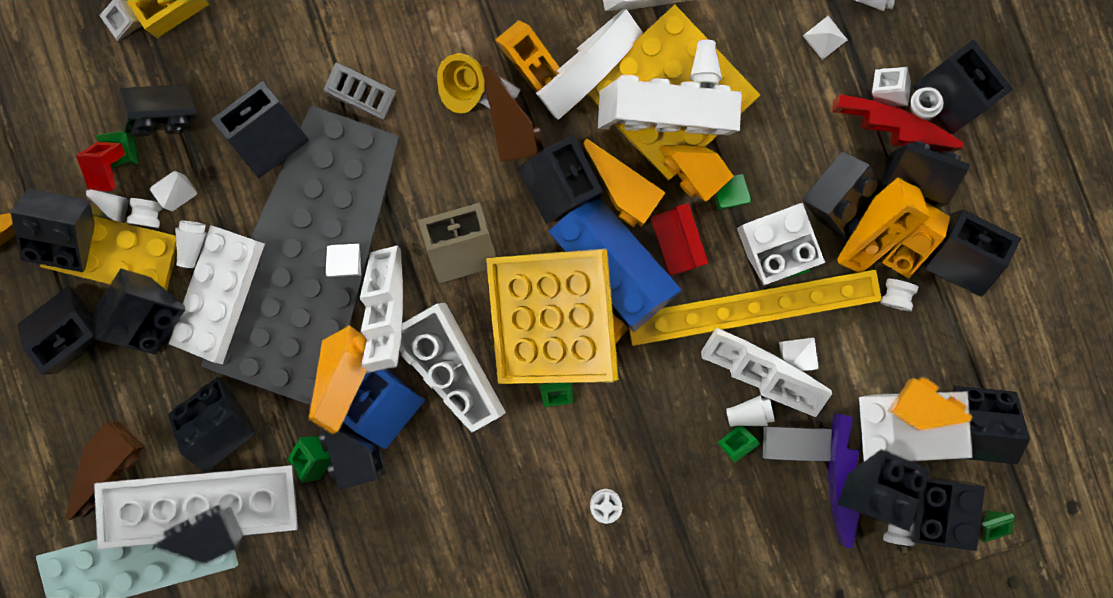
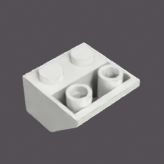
M803 203L743 224L737 228L747 257L763 285L825 263Z

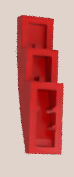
M842 94L833 100L832 113L862 116L861 129L892 133L890 145L902 147L912 141H919L930 145V150L951 153L963 147L961 140L935 124L907 111L873 100Z

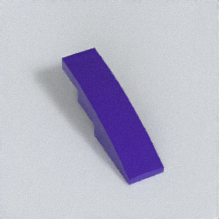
M833 413L831 461H828L831 511L838 542L846 548L852 549L860 513L837 505L847 474L856 468L859 451L847 448L853 417Z

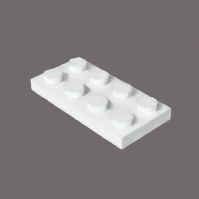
M210 225L183 302L186 310L174 327L169 341L170 345L211 362L223 364L262 254L264 243Z

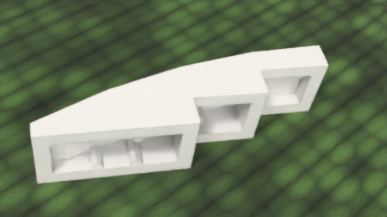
M622 9L577 48L579 52L557 70L558 75L536 93L556 119L559 120L588 94L632 48L633 43L643 34L627 9Z
M398 245L370 252L360 296V300L366 306L361 332L367 339L362 366L367 372L396 367L398 362L403 314L401 249Z
M715 328L701 351L702 359L730 369L731 377L758 387L762 396L816 417L832 395V391L803 371L748 341L719 328Z

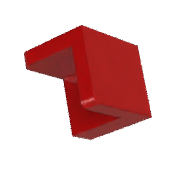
M96 142L76 155L88 190L111 192L116 188L110 165L125 155L122 143Z

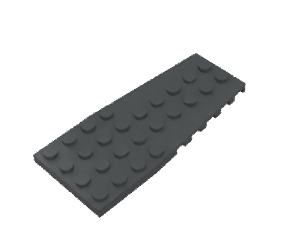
M314 106L309 108L301 125V130L308 137L309 141L286 158L250 239L265 245L223 364H218L203 358L201 364L203 368L309 405L312 403L322 340L351 326L363 283L362 278L365 266L368 264L371 252L370 247L373 236L376 234L379 213L386 196L385 191L389 175L392 173L394 166V156L397 145L400 143V138L395 134ZM360 244L361 276L326 277L327 246Z

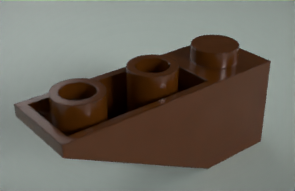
M120 422L106 423L84 447L65 516L68 520L79 516L85 518L96 508L95 483L119 481L117 476L124 469L126 471L131 469L140 460L141 456L138 453L145 445Z

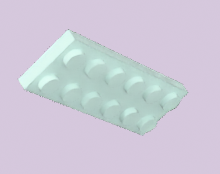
M97 539L36 556L46 598H126L238 566L235 550L207 564H202L160 550L156 544L98 549Z

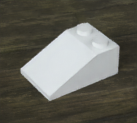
M936 392L945 399L952 396L967 406L965 412L969 414L967 392ZM872 394L859 397L864 461L880 449L889 451L909 461L972 457L970 422L922 431L915 430L888 412V409L899 394Z

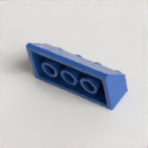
M600 197L572 210L549 230L553 240L564 252L607 249L612 308L633 332L682 292V289Z

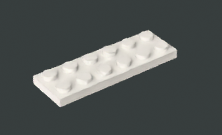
M293 465L94 484L98 549L156 544V542L165 538L163 531L188 519L192 525L196 523L194 516L217 505L220 506L221 510L231 507L244 535L298 529Z

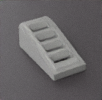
M335 63L324 87V92L328 96L382 120L385 119L397 93L395 90L339 63ZM343 76H346L347 79L340 92L337 89ZM357 81L359 85L352 98L348 95L354 82ZM367 86L371 87L372 89L366 102H361ZM380 91L384 94L377 109H375L372 105Z

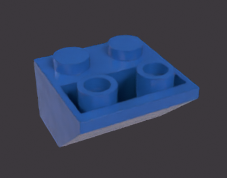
M388 369L366 372L343 422L356 433L383 449H387L426 400Z

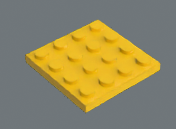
M673 5L633 43L632 48L586 95L599 108L600 91L622 75L637 76L639 81L650 82L651 79L670 80V85L679 86L683 82H693L690 80V75L697 50V42L708 39L676 5ZM716 48L722 75L719 85L730 86V91L742 92V113L759 98L760 94ZM614 123L667 181L671 180L675 175L663 164V160L666 158L659 150L662 145L706 147L718 136L686 133L685 127H681V130L677 132H657L655 125H650L648 129L632 131L625 130V124Z
M607 249L486 258L498 384L613 382L618 380Z

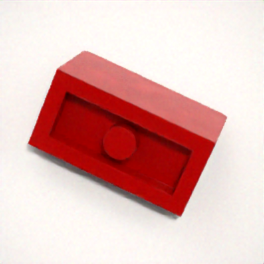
M689 203L651 217V223L670 276L708 264Z

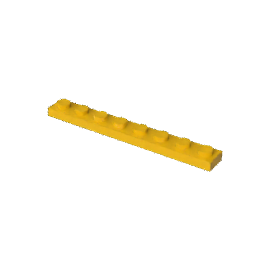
M876 270L662 308L635 332L629 327L632 346L712 332L715 328L723 330L882 301L877 272Z

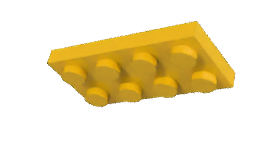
M93 215L95 226L86 269L83 273L40 265L42 268L111 284L120 268L151 277L167 291L177 255L176 236Z

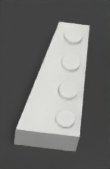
M622 75L600 91L598 129H609L612 124L618 123L625 124V130L632 131L648 129L650 125H655L657 132H677L681 130V127H685V132L690 134L730 135L740 131L742 92L730 91V86L714 85L711 86V89L700 88V83L683 82L679 86L670 85V80L651 79L650 82L639 81L637 76Z
M438 303L402 323L399 351L402 353L401 356L409 364L413 365L423 376V380L444 399L443 402L471 432L476 431L506 413L446 303Z

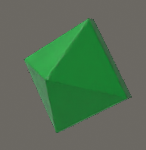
M572 382L540 384L543 407L574 403Z
M745 426L736 427L717 442L734 463L760 444Z
M987 510L981 527V542L985 543L1012 534L1015 519L1013 513Z

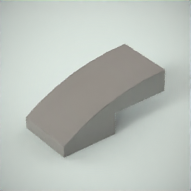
M764 426L763 458L831 461L832 429Z

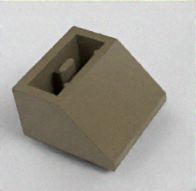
M481 203L418 220L425 247L439 284L486 271V258L497 257Z

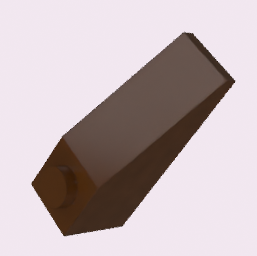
M488 62L482 63L500 162L537 155L536 146L542 145L539 126H532L531 118Z

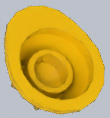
M461 53L449 55L441 62L437 71V83L441 101L448 109L455 113L462 114L471 111L478 104L486 89L481 65L472 56Z

